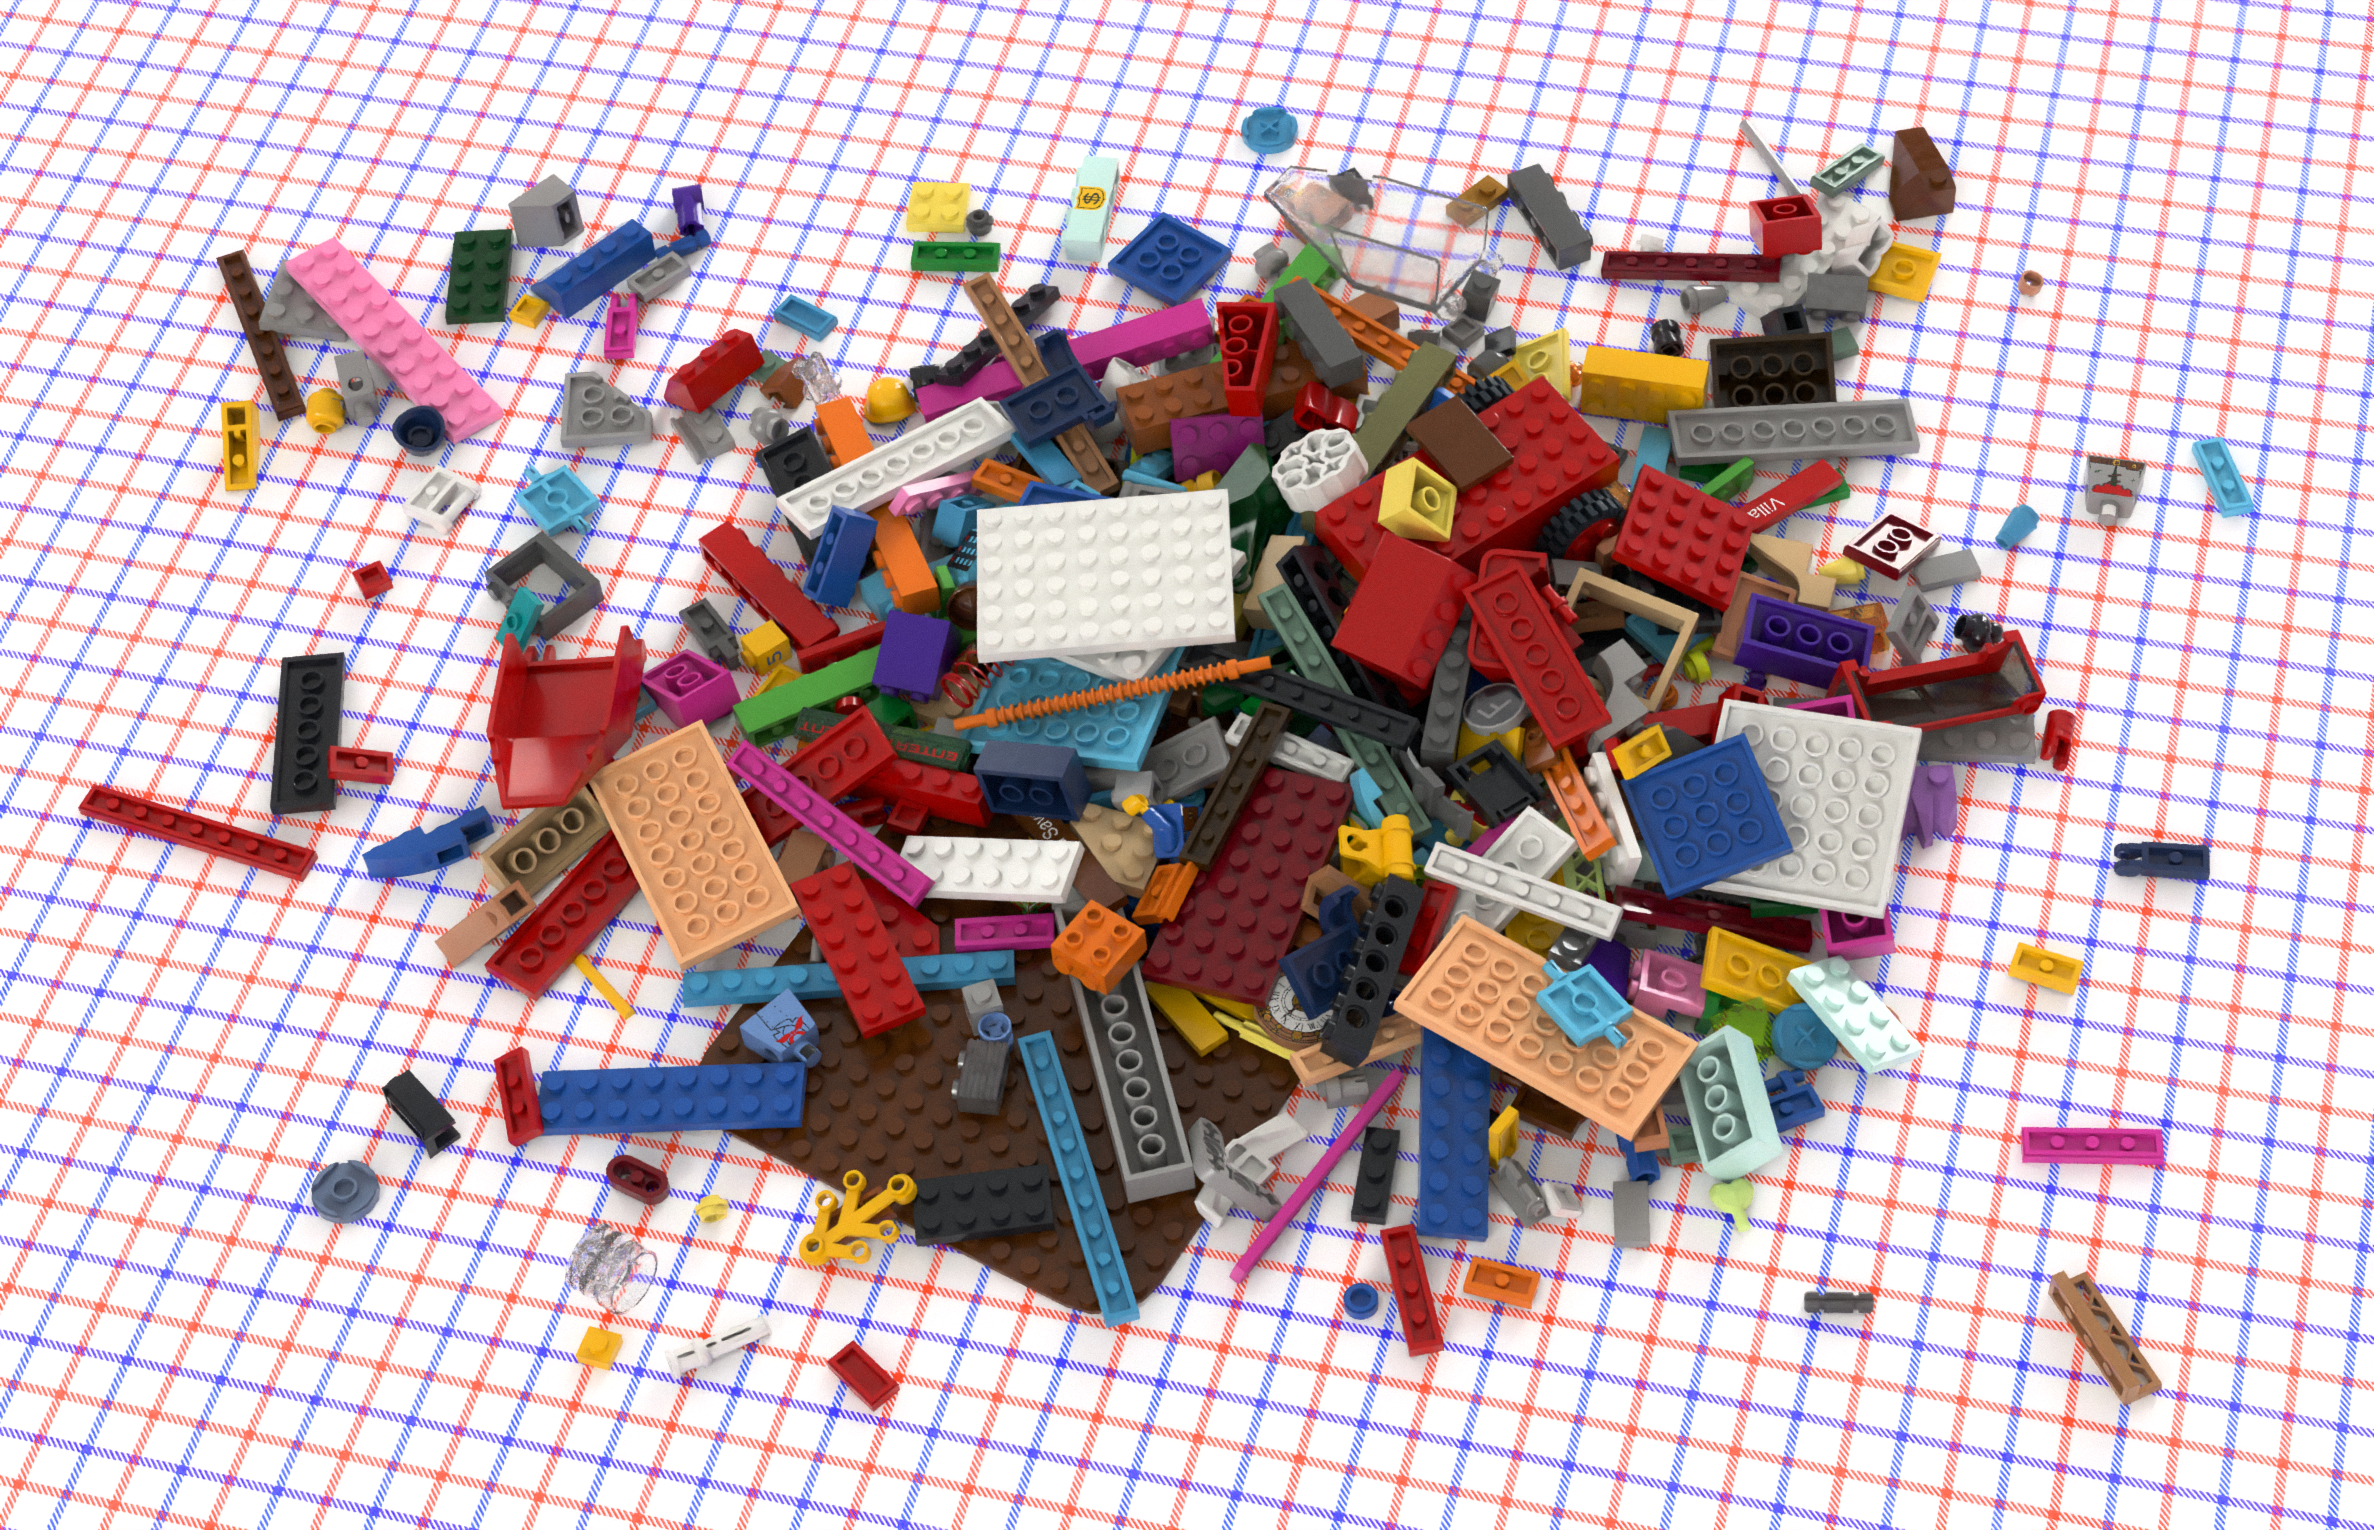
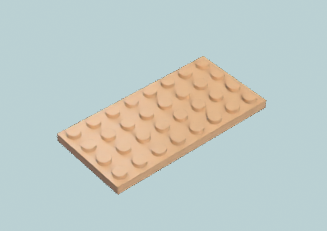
M702 719L602 767L589 781L682 971L801 913L791 890Z
M1463 914L1396 998L1393 1009L1631 1142L1693 1057L1699 1042L1631 1006L1633 1008L1632 1017L1616 1026L1622 1035L1628 1039L1622 1048L1620 1046V1049H1616L1606 1036L1597 1037L1578 1047L1535 1001L1537 993L1553 983V980L1542 970L1543 965L1547 962L1546 959ZM1559 967L1564 973L1569 972V971H1567V970H1565V969Z

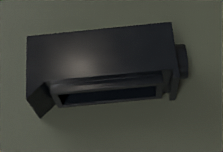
M409 1069L401 1075L393 1077L387 1085L381 1088L388 1107L398 1115L425 1145L430 1159L461 1138L460 1133L452 1126L456 1123L455 1119Z

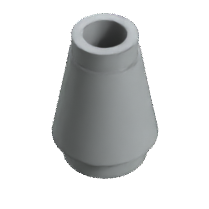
M1722 284L1688 285L1680 293V303L1686 313L1691 312L1692 314L1700 313L1725 302L1727 299V292Z

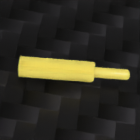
M1219 1011L1213 1014L1217 1022L1239 1031L1240 1038L1285 1059L1290 1060V1055L1297 1052L1281 1047L1271 1041V1037L1262 1030L1260 1025L1249 1019H1246L1243 1023Z

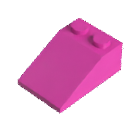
M689 649L683 650L642 675L641 685L656 702V705L681 729L701 719L705 727H707V724L715 719L731 714L733 712L732 706L742 701L730 671Z

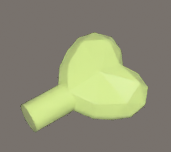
M1739 1178L1730 1184H1713L1709 1190L1710 1200L1722 1211L1732 1214L1738 1232L1748 1231L1751 1225L1745 1210L1751 1205L1754 1196V1187L1751 1181Z

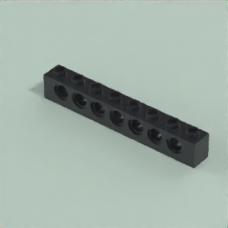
M1294 545L1275 565L1353 695L1413 717L1395 683L1330 645L1345 615L1343 612L1350 605V600L1320 546ZM1418 728L1410 744V750L1418 763H1420L1423 733L1420 728ZM1383 744L1390 755L1391 746Z

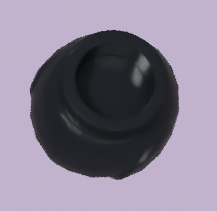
M1975 613L1970 616L1966 614L1961 615L1956 621L1953 631L1954 637L1960 639L1964 648L1970 652L1981 651L1984 643L1990 642L1995 644L2000 642L2004 632L2000 624L1990 620L1989 617L1982 613Z

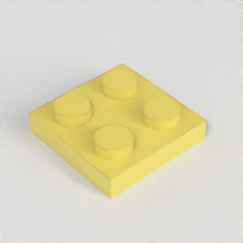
M913 182L906 219L907 232L964 233L971 195L970 183Z

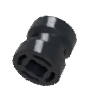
M1662 319L1651 326L1650 336L1654 343L1653 349L1655 354L1674 357L1682 356L1684 344L1680 337L1679 324L1676 321Z

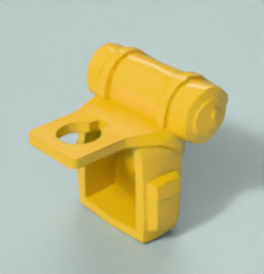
M1403 814L1390 815L1381 821L1380 829L1361 830L1341 825L1338 828L1340 872L1370 890L1377 881L1381 883L1389 873L1408 882L1414 881L1416 864L1413 862L1411 838H1413V830L1410 827V821L1407 816ZM1348 836L1355 837L1348 843Z

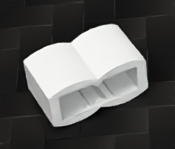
M1881 219L1856 226L1848 234L1845 248L1840 250L1835 256L1832 263V271L1836 275L1870 277L1878 269L1881 255L1891 247L1894 232Z

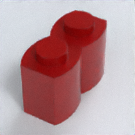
M1308 381L1296 393L1292 418L1300 427L1311 432L1319 429L1335 430L1342 428L1349 431L1352 435L1356 432L1358 409L1348 400L1333 396L1331 391L1325 386Z

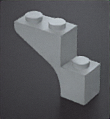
M1623 638L1599 653L1591 668L1603 686L1605 692L1604 705L1612 717L1611 724L1592 733L1586 747L1587 752L1591 756L1597 752L1604 751L1606 753L1603 740L1617 737L1620 741L1626 736L1629 738L1635 737L1636 734L1643 730L1645 726L1643 722L1649 713V710L1633 693L1642 685V677L1648 666Z
M1082 765L1092 792L1096 793L1111 789L1112 804L1120 812L1127 813L1122 807V802L1135 794L1144 795L1148 801L1147 807L1149 808L1150 805L1163 804L1165 788L1153 770L1138 772ZM1139 812L1135 816L1142 817V814Z

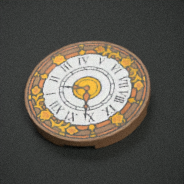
M1283 971L1267 1009L1253 1006L1255 1021L1271 1037V1041L1281 1047L1300 1051L1323 1042V1038L1320 1037L1321 1029L1328 1018L1331 1019L1333 1010H1329L1309 1021Z

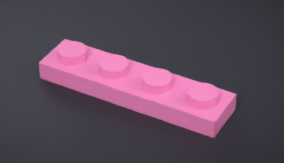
M975 469L904 486L900 489L888 509L895 517L905 514L912 515L921 510L936 509L942 500L970 493L980 497L985 491L972 487L971 478L977 471Z

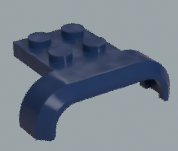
M1053 329L1034 339L1040 360L1049 376L998 401L1000 410L1029 450L1082 422L1093 432L1114 421L1117 412L1116 400L1110 403L1107 401L1072 352L1066 332L1058 329Z
M1349 884L1327 895L1320 903L1318 916L1324 936L1277 960L1309 1021L1331 1010L1329 1009L1331 1001L1338 990L1341 991L1343 985L1339 981L1340 975L1346 964L1351 963L1353 955L1349 954L1350 947L1354 939L1361 934L1351 907L1353 898L1360 891ZM1393 987L1382 1017H1389L1398 1013L1393 1009L1394 1001L1401 992Z

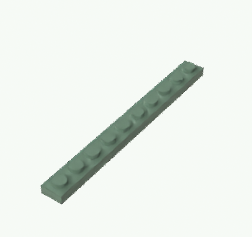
M1285 582L1257 595L1258 603L1302 677L1353 695L1287 583ZM1332 726L1356 768L1364 767L1383 794L1375 800L1384 815L1388 817L1394 814H1403L1408 817L1410 827L1413 830L1411 843L1432 834L1433 827L1419 803L1415 800L1412 791L1385 746L1380 742Z

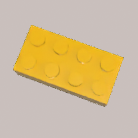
M1588 345L1582 369L1581 412L1667 424L1666 417L1669 410L1706 409L1709 361Z

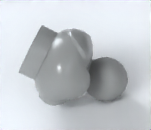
M1273 242L1262 246L1253 253L1256 259L1255 272L1263 279H1270L1271 275L1278 271L1279 279L1288 268V253L1283 249L1276 248Z
M762 407L752 411L750 416L752 423L749 426V431L759 443L769 445L788 435L789 423L784 419L780 411L774 408Z

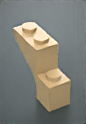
M1751 533L1749 555L1758 563V569L1779 584L1797 590L1795 597L1797 605L1831 614L1837 579L1824 575L1809 574L1812 564L1813 544Z

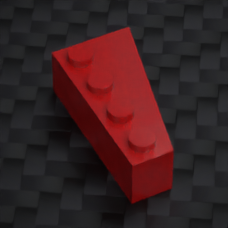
M1216 302L1224 390L1230 416L1260 417L1281 330L1276 302Z

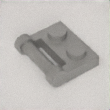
M1917 585L1905 587L1885 631L1888 639L1902 657V667L1922 662L1921 654L1931 632L1937 629L1940 621Z

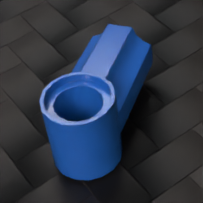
M1616 1134L1619 1150L1624 1152L1630 1180L1648 1181V1185H1652L1653 1182L1659 1180L1661 1173L1655 1150L1635 1153L1633 1141L1630 1142Z

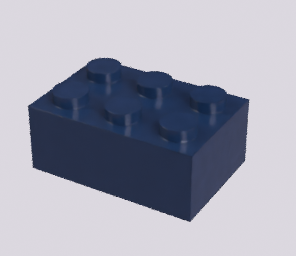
M987 740L973 768L991 813L1080 821L1093 793L1076 748Z

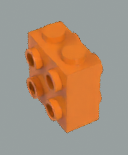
M1092 899L1050 945L1053 964L1058 971L1065 975L1071 974L1081 980L1088 989L1098 990L1106 996L1147 950L1144 929Z

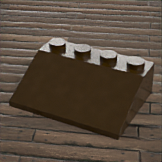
M1832 332L1709 339L1707 361H1709V384L1713 408L1837 402Z

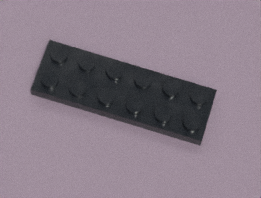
M810 425L755 452L776 498L832 471ZM785 516L810 570L822 535L810 540ZM869 550L866 555L865 565L860 574L875 567Z
M344 652L282 657L270 809L273 815L336 810L338 780L328 779L327 752L330 745L341 747L346 657Z

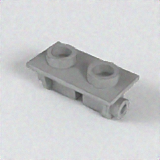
M1509 1156L1501 1158L1497 1163L1499 1166L1498 1171L1489 1175V1179L1523 1226L1528 1228L1552 1215L1538 1187L1520 1162L1510 1159Z

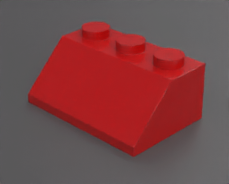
M735 328L729 330L712 346L703 349L699 356L690 363L682 365L677 370V373L668 379L664 393L665 401L698 414L703 412L765 363L752 334Z

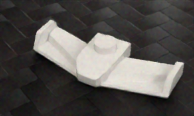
M1284 1111L1238 1139H1233L1225 1147L1227 1164L1263 1186L1276 1173L1277 1169L1269 1160L1302 1140H1306L1310 1137L1311 1132L1287 1111ZM1204 1184L1194 1201L1198 1212L1217 1229L1221 1226L1234 1203L1206 1184Z

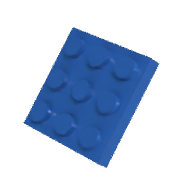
M1162 212L1108 262V271L1169 306L1174 307L1183 304L1232 257L1231 248L1171 215Z

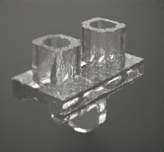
M814 351L808 359H798L792 367L791 371L794 377L802 379L805 384L802 392L805 399L813 401L815 406L830 402L841 393L840 388L843 380L839 373L830 371L821 352Z

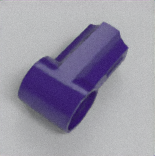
M696 184L672 188L675 213L678 216L680 235L688 236L691 234L693 237L695 232L705 229L702 210H705L701 185Z

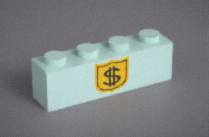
M1084 156L1082 167H1077V188H1072L1071 191L1072 209H1067L1066 212L1067 230H1062L1061 247H1064L1066 250L1067 260L1101 262L1121 179L1119 158Z

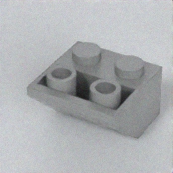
M554 173L508 203L518 244L521 247L564 246L585 231L575 190Z

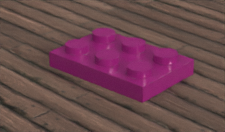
M1228 412L1169 419L1173 471L1176 482L1189 479L1196 480L1198 475L1215 469L1224 477L1251 442L1265 445L1262 412L1260 417L1230 416Z

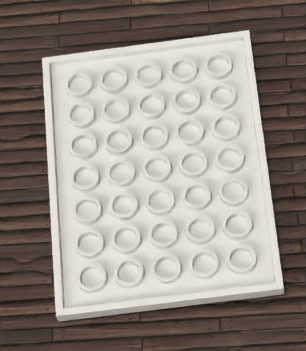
M1228 489L977 510V656L979 663L1236 642Z

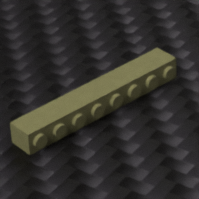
M1427 341L1423 342L1418 351H1412L1408 358L1407 366L1403 371L1399 370L1396 373L1388 392H1382L1378 399L1377 407L1372 413L1368 412L1358 433L1351 435L1368 463V473L1359 484L1389 468L1411 437L1406 432V424L1426 413L1435 389L1440 387L1446 388L1456 375V354ZM1315 511L1299 513L1301 514V528L1315 535Z

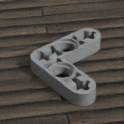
M1199 1118L1188 1130L1193 1167L1198 1178L1261 1220L1270 1222L1282 1208L1279 1199L1269 1190L1227 1164L1222 1133L1211 1121L1206 1118Z

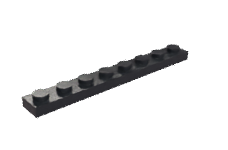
M1209 644L1186 646L1176 666L1179 671L1184 669L1185 672H1190L1192 667L1197 671L1199 666H1203L1206 669L1209 664L1216 667L1218 662L1225 665V662L1231 659H1236L1237 662L1250 659ZM1274 667L1240 674V678L1229 680L1228 677H1225L1223 682L1220 679H1215V684L1265 702L1290 708L1293 712L1407 752L1420 726L1418 718Z

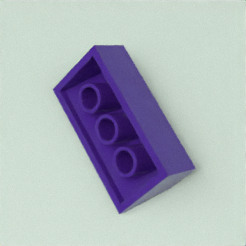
M1752 592L1737 638L1733 664L1828 690L1840 662L1855 659L1859 668L1865 665L1869 668L1875 626Z

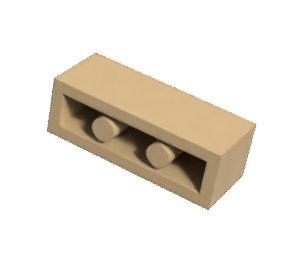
M1271 535L1267 547L1263 549L1262 560L1255 573L1253 586L1242 602V612L1246 616L1251 628L1274 630L1258 603L1257 595L1285 583L1275 564L1294 545L1310 546L1306 537Z

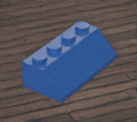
M634 219L623 222L530 286V290L543 301L549 302V305L564 318L569 319L657 257L652 234Z

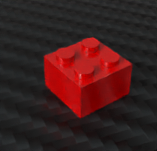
M1808 194L1749 201L1750 236L1763 257L1777 259L1785 254L1807 255L1815 250H1822V218Z

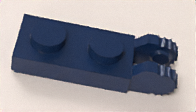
M2142 841V843H2120L2114 847V856L2121 859L2114 864V873L2116 875L2135 877L2141 874V876L2209 880L2210 858L2208 845Z

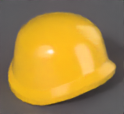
M883 377L875 380L869 386L863 410L864 416L869 422L881 424L896 422L911 416L915 412L916 405L914 398L909 394L902 381L893 377Z

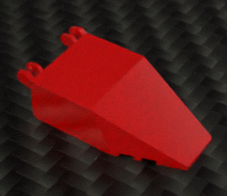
M628 625L620 627L614 656L556 660L554 645L545 646L542 661H538L539 657L536 646H528L523 654L514 633H506L486 728L503 810L566 806L632 737L643 669L647 661V650L644 639L635 640Z

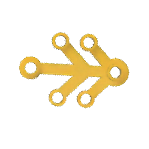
M858 1170L847 1172L843 1178V1184L847 1190L838 1224L828 1231L831 1214L838 1207L837 1197L829 1190L819 1192L815 1198V1205L819 1210L813 1232L806 1235L799 1245L801 1259L811 1266L824 1265L831 1258L853 1260L857 1264L868 1262L872 1252L864 1241H854L850 1246L836 1243L845 1236L879 1239L886 1244L894 1243L900 1236V1230L893 1221L884 1220L879 1225L865 1222L893 1202L900 1205L912 1202L917 1195V1185L906 1174L894 1175L889 1180L886 1190L857 1210L861 1192L865 1189L867 1181ZM859 1178V1182L856 1185L850 1186L853 1179ZM904 1183L902 1189L895 1190L899 1184ZM831 1198L828 1205L822 1206L825 1199ZM893 1228L890 1235L883 1236L886 1229ZM819 1243L818 1249L810 1252L813 1246ZM860 1248H864L863 1254L856 1257V1251Z

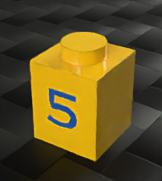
M772 620L740 638L743 649L740 655L743 662L748 668L753 667L760 676L776 668L779 663L783 664L792 658L788 637Z

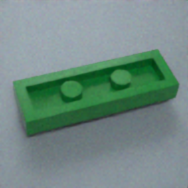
M914 241L910 262L912 271L999 272L1002 251L1001 243Z

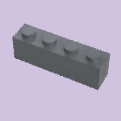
M1539 163L1507 174L1509 198L1558 271L1591 260V247L1594 245L1592 235L1589 230H1584L1580 224L1577 212L1571 211L1567 205L1564 193L1562 191L1558 192L1554 186L1551 174L1545 173Z
M1306 277L1274 289V302H1276L1279 320L1284 324L1288 337L1291 340H1295L1299 345L1303 358L1305 360L1309 359L1312 363L1318 379H1323L1329 389L1363 377V355Z

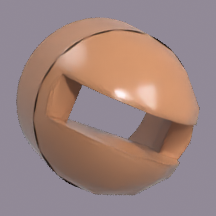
M2024 271L2018 280V290L2022 295L2026 294L2029 297H2033L2040 292L2044 279L2036 271Z

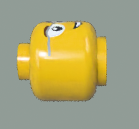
M321 388L319 391L312 393L307 399L306 422L317 433L332 434L336 432L337 429L344 425L346 405L344 398L332 388Z

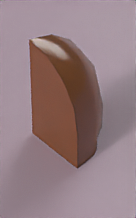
M804 356L795 358L774 371L759 389L760 392L768 400L774 397L778 401L785 403L783 408L796 409L804 399L810 383L809 368Z

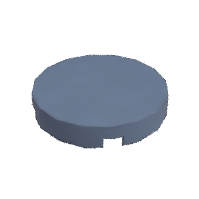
M347 1160L348 1163L341 1164L335 1162L318 1173L312 1183V1202L316 1212L323 1219L335 1224H348L362 1219L373 1210L379 1201L380 1186L375 1172L367 1164L357 1160Z

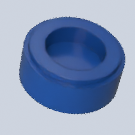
M1365 1283L1351 1285L1343 1296L1345 1312L1357 1320H1365L1372 1317L1377 1312L1379 1306L1377 1291L1371 1285Z

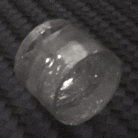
M601 1223L586 1232L576 1244L565 1269V1280L572 1289L580 1291L585 1297L594 1298L598 1305L620 1316L631 1311L647 1294L657 1272L658 1258L654 1251L637 1241L629 1240L626 1234L617 1231L611 1225Z

